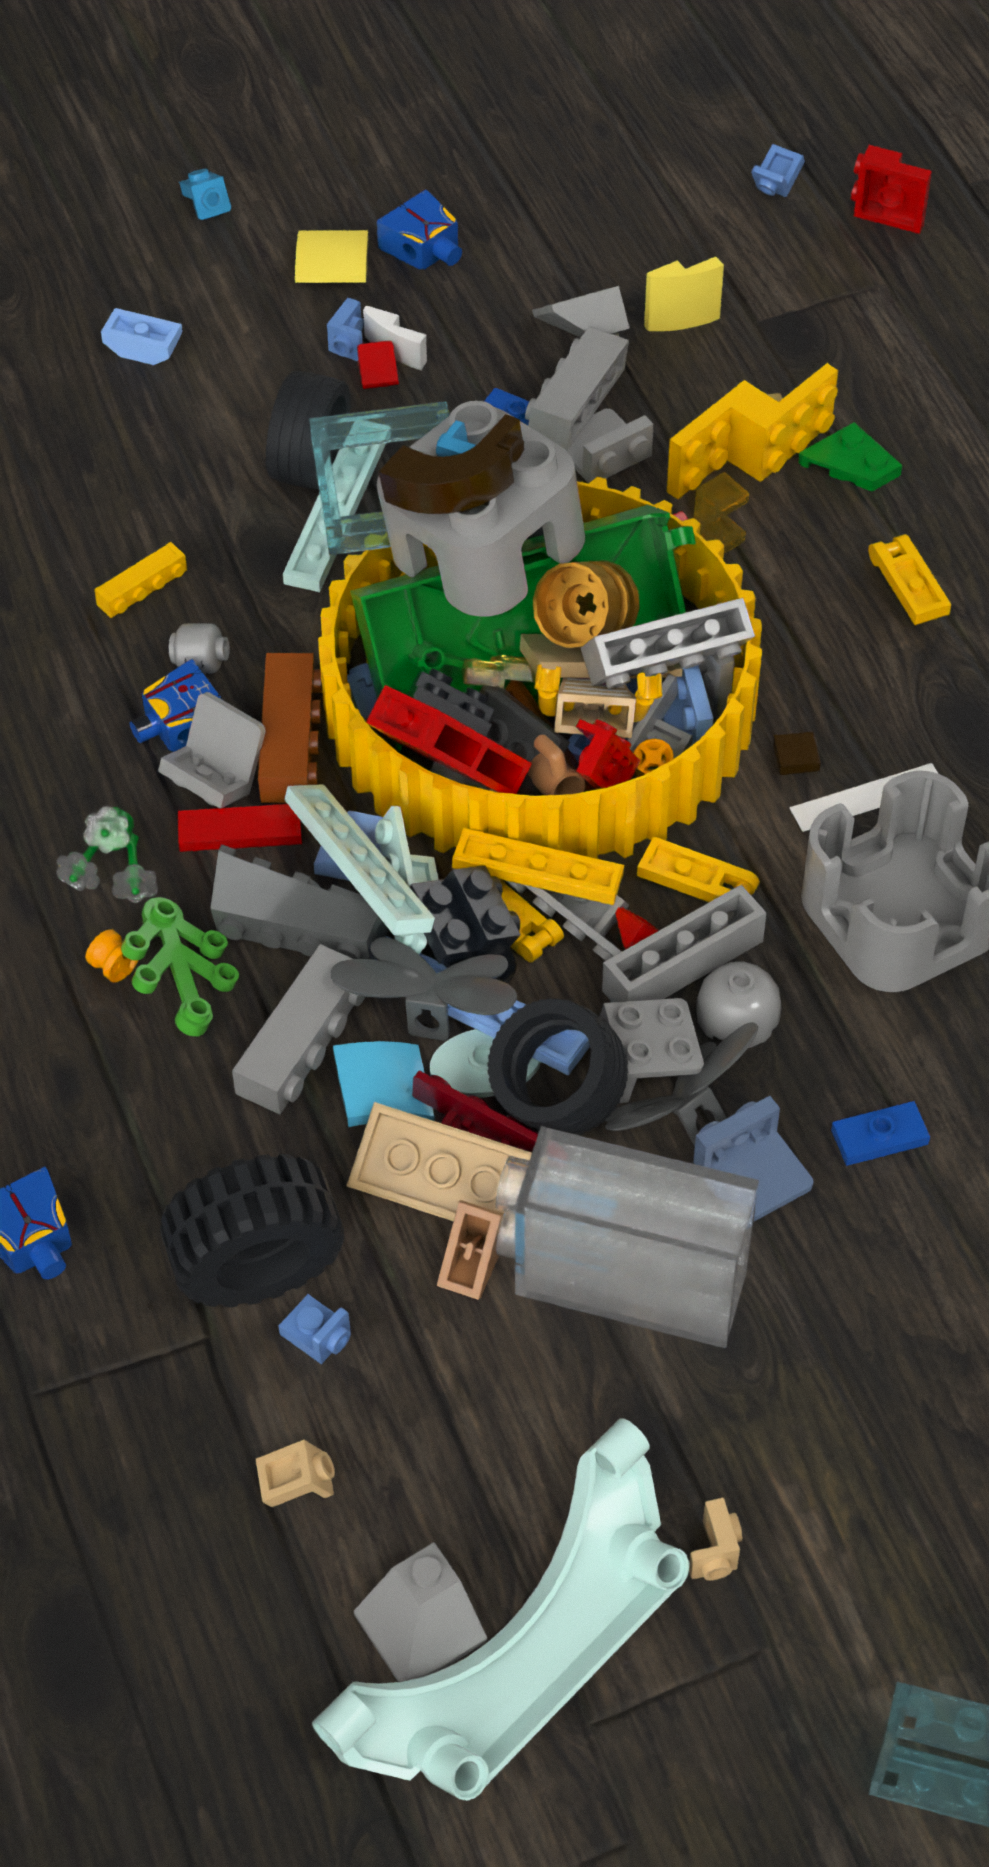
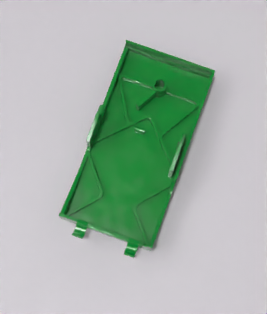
M651 505L641 506L584 523V545L581 551L568 562L606 560L620 565L630 574L638 590L640 607L633 626L686 613L673 549L681 545L696 544L693 527L681 526L669 530L667 523L670 513ZM544 535L525 540L521 547L528 585L527 595L512 609L498 615L486 617L472 616L452 606L445 597L438 565L423 569L413 578L403 575L351 590L350 593L376 698L378 699L385 685L407 695L418 672L423 671L429 674L431 668L451 677L453 681L450 686L465 693L467 687L479 692L486 679L495 681L504 689L512 679L522 681L538 704V690L534 688L536 674L520 651L521 634H543L534 618L533 597L537 583L545 572L560 564L547 555ZM560 678L559 687L562 683L563 678ZM386 736L387 742L397 751L402 750V745Z

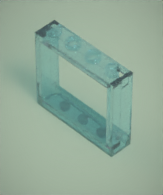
M447 401L309 419L329 555L390 547L382 511L340 517L330 450L420 439L450 416Z
M897 1682L877 1751L869 1795L989 1827V1769L897 1745L899 1738L989 1761V1706ZM905 1716L916 1718L914 1730L902 1727ZM886 1771L899 1774L896 1787L882 1783Z

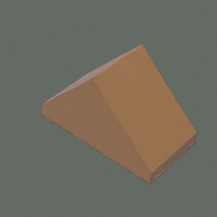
M463 1200L459 1201L437 1286L477 1300L481 1298L504 1246V1214Z

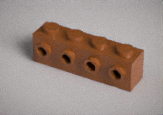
M266 653L262 724L266 732L260 750L258 770L261 803H286L284 799L288 786L318 785V764L311 761L312 755H319V731H313V724L321 723V700H315V693H322L321 669H315L314 653Z

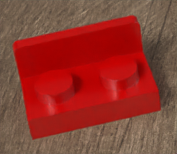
M579 719L576 728L591 743L581 752L576 772L596 790L631 780L641 761L630 750L632 744L617 736V729L606 722L595 719L594 723L591 724Z

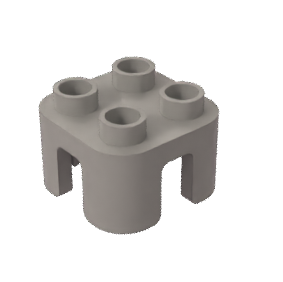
M484 401L463 403L457 406L449 417L409 448L427 455L437 456L436 445L440 436L446 433L456 420L465 423L468 442L477 445L505 414H510ZM521 421L520 426L525 450L519 460L511 464L514 483L500 495L482 505L447 514L412 512L385 502L380 477L377 480V491L396 566L412 578L426 568L427 561L423 547L424 543L433 550L437 557L446 599L461 612L472 616L486 617L504 613L525 598L528 592V585L521 547L524 541L540 527L543 528L547 555L560 564L571 561L581 551L585 542L584 523L572 456L566 449Z
M911 771L889 780L883 787L876 826L852 839L854 817L842 803L821 812L815 818L810 828L801 893L804 909L857 979L879 991L901 992L911 989L989 950V841L979 846L975 864L962 846L968 800L953 781L938 773Z

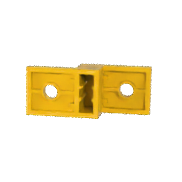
M826 363L779 402L747 381H742L670 439L667 493L678 500L689 490L696 489L711 472L721 469L726 461H729L759 482L763 481L772 472H778L789 458L805 450L811 440L820 433L827 432L834 422V402L838 393L836 387L838 370Z

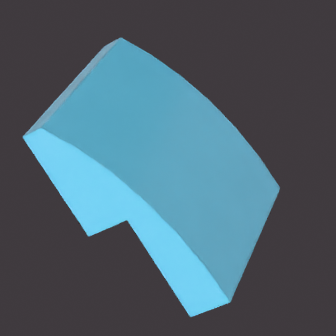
M376 1041L333 1046L334 1060L348 1127L367 1124L374 1102L435 1121L433 1108L415 1099L412 1095L413 1077L417 1071L424 1072L418 1045Z

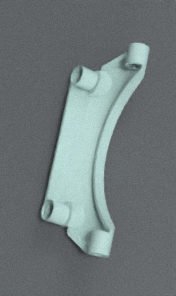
M620 1418L581 1456L577 1466L569 1515L552 1561L524 1606L500 1632L468 1657L446 1669L425 1677L403 1682L380 1684L352 1682L312 1722V1726L317 1734L334 1751L340 1761L352 1767L409 1781L421 1770L432 1784L462 1800L474 1799L481 1794L486 1785L677 1588L682 1586L689 1572V1560L681 1549L661 1542L655 1533L661 1525L650 1464L644 1456L650 1449L646 1437L634 1424L624 1418Z

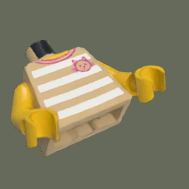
M542 664L537 665L534 688L538 690L539 709L544 715L555 716L554 733L584 735L576 728L579 719L591 724L594 723L595 719H598L616 728L617 736L632 738L633 722L643 720L654 699L662 697L661 673L648 677L645 676V673L637 674V691L633 694L626 685L613 689H607L606 683L592 686L590 678H563L559 687L562 668L556 666V669L552 670L543 668Z

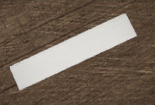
M930 763L789 808L802 832L810 830L813 821L821 812L839 803L844 804L852 816L880 808L883 787L894 777L911 771L938 772L933 764Z

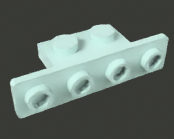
M391 806L383 819L378 821L375 829V839L380 844L381 854L408 886L414 883L439 880L434 857L410 854L401 807ZM415 933L410 936L395 935V940L412 948L418 954L421 953L427 944L424 933Z

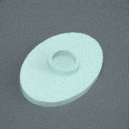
M474 1029L449 1039L433 1054L430 1061V1075L440 1076L450 1084L451 1088L466 1096L474 1095L479 1098L494 1096L487 1072L488 1054H490V1047H492L494 1038ZM531 1058L528 1064L526 1082L536 1074L541 1062L534 1058Z

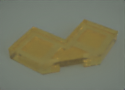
M725 472L696 489L693 517L701 523L700 535L706 541L719 539L723 543L724 554L743 543L746 537V532L727 515L748 503L749 492Z
M498 655L492 656L490 662L481 661L478 658L466 659V661H463L462 668L464 684L504 688L505 679L535 682L536 678L535 672L525 657Z

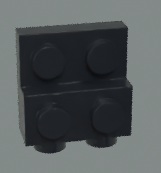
M431 668L429 674L423 671L418 672L407 694L408 696L440 710L486 737L492 725L489 723V720L495 710L486 705L489 700L487 696L467 687L465 693L451 687L453 679L436 669Z
M485 865L454 869L445 879L414 883L409 886L435 917L431 932L424 933L439 964L466 960L482 955L505 953L521 935L519 932L520 919L517 913L508 911L501 897L503 892L501 881L496 876H491Z

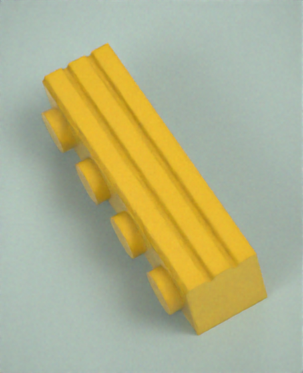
M169 542L140 562L95 588L97 606L107 613L110 618L118 613H123L134 603L144 600L150 593L163 588L169 581L182 576L187 571L185 554L172 542Z

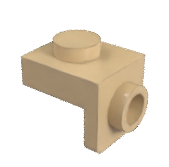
M724 1498L705 1502L703 1524L710 1547L690 1553L689 1573L691 1579L704 1577L705 1580H718L729 1575L732 1570L737 1569L740 1553L738 1542L742 1541V1531L737 1514L728 1513Z

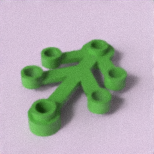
M161 897L152 898L145 903L142 909V927L138 931L129 932L126 935L121 951L128 959L141 960L145 957L150 942L156 936L161 937L163 947L148 965L144 964L137 967L132 978V985L138 992L150 994L155 991L161 976L170 966L182 1001L175 1016V1024L186 1035H203L213 1018L210 1004L199 997L190 969L209 980L214 988L222 992H228L234 988L239 978V973L234 966L228 963L214 965L183 945L179 936L198 946L201 953L210 959H218L223 955L228 944L227 938L215 930L204 933L184 920L182 910L173 901Z

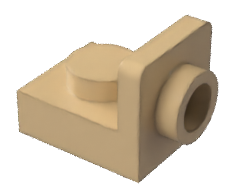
M301 1440L256 1459L262 1502L270 1507L277 1506L312 1491L323 1498L334 1495L331 1478L334 1477L335 1470L330 1456L306 1440Z

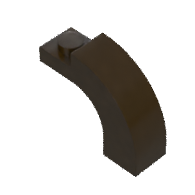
M505 414L475 447L453 456H431L403 445L378 471L385 502L417 513L447 514L477 507L497 497L514 483L511 464L518 461L525 450L520 420Z

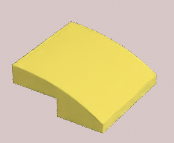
M368 230L298 231L295 283L366 282Z
M713 257L685 269L677 260L648 272L644 327L647 331L682 330L720 319L724 269L722 262L717 257Z

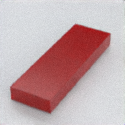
M288 804L178 811L180 852L220 849L221 845L230 848L302 844L301 820Z

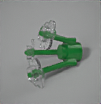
M104 806L100 808L97 814L92 813L87 816L85 822L88 828L84 832V840L89 846L83 855L78 852H71L67 857L60 856L57 859L59 868L56 874L61 881L80 891L84 890L85 887L95 889L98 887L100 879L96 875L98 871L97 866L90 862L98 847L104 853L126 847L128 849L129 866L126 867L124 872L114 874L113 895L119 899L128 898L129 901L136 903L141 901L142 898L152 897L158 892L155 872L151 870L145 871L142 866L138 865L137 844L139 837L132 833L134 820L129 813L118 807Z

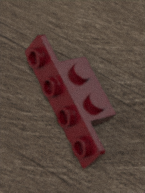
M417 1071L413 1077V1097L445 1114L446 1116L441 1124L540 1155L542 1159L539 1166L555 1174L565 1175L567 1172L570 1152L557 1139L550 1136L543 1137L531 1131L525 1124L517 1121L512 1116H504L492 1110L477 1096L464 1095L451 1088L450 1084L440 1076H429L422 1071Z

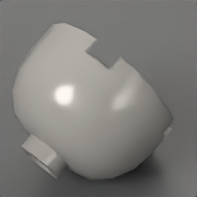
M744 961L729 962L714 969L704 979L696 1002L697 1022L705 1035L712 1040L713 1036L724 1040L742 1025L750 1022L756 1023L758 1032L748 1048L765 1042L771 1036L772 1030L780 1021L782 1010L779 987L771 975L758 965Z

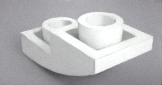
M365 306L363 315L366 339L370 343L392 341L396 361L422 370L427 362L426 334L399 327V315Z

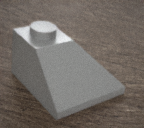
M619 286L532 310L535 318L580 338L588 327L620 337L619 331L630 329Z
M435 1542L395 1565L354 1610V1616L398 1682L425 1677L441 1671L487 1642V1636L460 1579Z

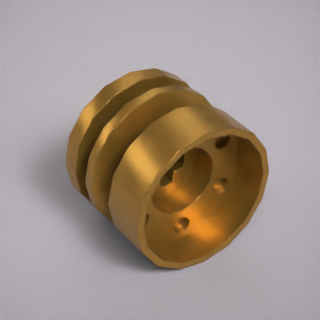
M606 560L556 565L546 571L537 583L533 597L534 618L540 631L552 643L565 648L583 647L595 636L633 627L640 608L638 590L631 575L620 565Z

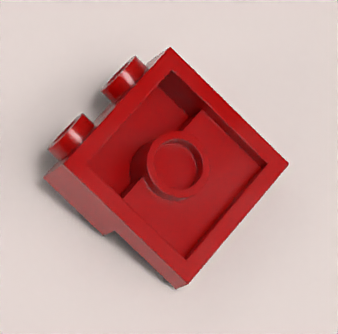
M869 145L865 154L859 153L854 167V174L859 175L851 193V201L855 202L854 217L920 234L925 222L932 171L901 163L903 153Z

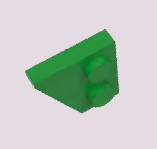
M855 422L799 452L798 463L802 467L809 468L811 463L830 469V477L841 481L853 482L856 486L872 492L901 476L902 464Z

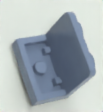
M771 1096L757 1103L752 1101L744 1104L734 1115L721 1122L713 1121L708 1123L696 1135L694 1164L738 1223L742 1225L753 1223L808 1193L813 1187V1178L777 1132L780 1108Z

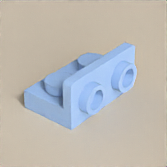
M699 665L683 669L682 676L677 677L678 694L663 717L664 722L693 735V744L713 725V715Z

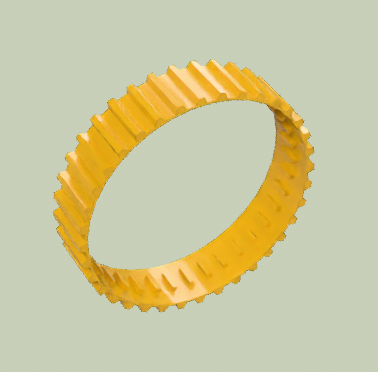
M596 477L590 483L577 482L583 523L641 506L651 505L670 513L667 523L669 530L681 526H692L696 544L681 545L673 549L682 595L694 603L698 609L743 598L755 637L740 647L741 653L733 656L735 667L733 668L732 693L728 695L727 705L722 715L696 743L675 759L643 776L608 788L576 794L542 796L489 791L461 784L428 771L398 753L373 731L369 724L365 723L366 721L361 716L359 709L354 707L351 701V689L347 677V663H350V652L355 640L360 635V629L350 591L399 577L402 573L393 560L387 529L383 533L369 531L364 536L365 550L362 555L348 554L344 560L345 580H333L329 586L330 607L323 608L321 611L322 637L318 638L327 734L329 739L335 740L336 760L339 766L351 767L352 786L357 793L371 792L374 795L375 812L381 817L385 816L391 806H400L406 835L412 837L423 832L427 836L434 838V850L445 853L452 847H457L462 830L466 828L598 859V855L612 851L626 858L633 855L634 844L646 838L652 840L655 836L667 840V829L676 821L686 825L693 823L696 820L697 805L701 801L715 803L721 793L722 777H735L739 770L740 750H748L752 722L755 721L762 657V649L760 648L761 619L754 618L756 598L753 591L741 590L743 570L739 564H725L723 560V543L719 539L706 541L700 535L701 523L695 518L681 521L672 515L671 503L663 500L653 505L648 501L640 499L641 489L633 486L621 492L608 488L606 478ZM423 543L426 561H428L427 567L424 569L437 566L438 561L435 553Z

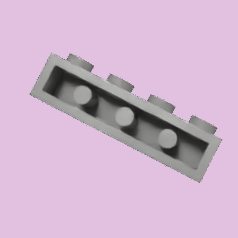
M588 327L580 339L575 338L569 355L566 359L561 358L559 360L553 377L545 379L540 395L537 399L532 398L525 412V419L529 420L528 426L564 449L569 450L625 370L629 340L592 327Z
M740 598L595 636L580 649L592 686L606 683L607 689H613L630 683V677L639 673H645L647 677L656 676L658 673L663 675L668 672V666L679 663L682 669L691 668L704 663V657L717 654L718 659L732 657L741 653L740 647L754 638L755 634L744 599Z
M739 885L603 962L602 991L611 1002L665 999L762 943L766 912L742 885Z
M320 944L232 1070L236 1095L279 1115L289 1101L295 1102L303 1089L304 1079L311 1069L316 1070L320 1066L325 1056L326 1046L332 1037L337 1038L341 1035L347 1022V1015L354 1005H361L366 997L342 990L331 979V970L334 965L353 958Z

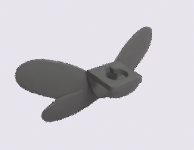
M379 937L370 946V950L377 960H345L338 962L331 970L333 983L349 993L375 998L406 997L408 1033L412 1036L448 1040L450 1036L448 1004L468 1013L495 1015L509 1010L517 1000V993L512 986L495 979L508 968L507 959L501 955L488 954L472 957L436 973L412 948L395 939ZM423 1009L430 1010L431 1016L436 1018L439 1026L436 1028L425 1027L420 1024L417 1016L422 1014Z
M750 1022L742 1025L726 1037L718 1046L714 1042H706L700 1045L704 1061L700 1073L678 1075L673 1095L644 1099L617 1107L609 1118L605 1119L608 1122L605 1125L606 1130L622 1131L660 1119L672 1112L678 1115L695 1146L696 1135L699 1132L696 1128V1118L698 1115L694 1109L700 1106L701 1109L710 1111L714 1115L715 1121L721 1122L727 1119L708 1085L729 1069L748 1049L758 1032L757 1024Z

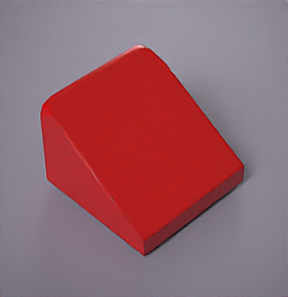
M392 341L364 343L357 346L358 367L363 389L399 385Z
M618 907L615 911L625 950L660 931L646 919L624 907Z

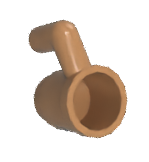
M546 735L536 737L534 747L540 754L532 759V765L528 771L534 786L543 795H566L584 792V778L566 763L563 751Z

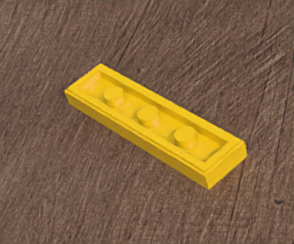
M466 828L462 830L452 858V868L455 869L485 865L491 876H496L502 880L610 905L615 903L624 873V865Z

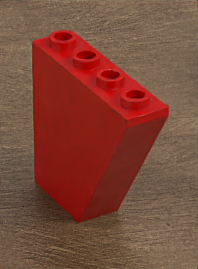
M387 685L382 689L365 722L405 748L495 792L517 794L532 765L526 759L440 710Z

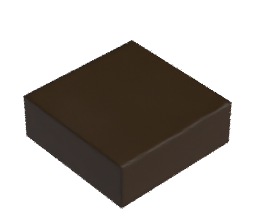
M814 731L774 735L773 746L780 775L820 771L821 761Z

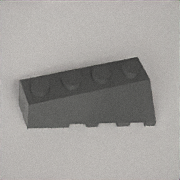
M221 845L218 851L210 909L216 929L222 935L232 940L243 939L261 943L269 948L280 947L294 950L310 957L321 944L353 959L376 960L370 950L371 943L376 938L386 937L389 929L362 895L333 884L329 890L320 888L315 881L310 879L311 876L295 871L293 877L270 870L271 862L255 857L251 863L234 857L236 849Z

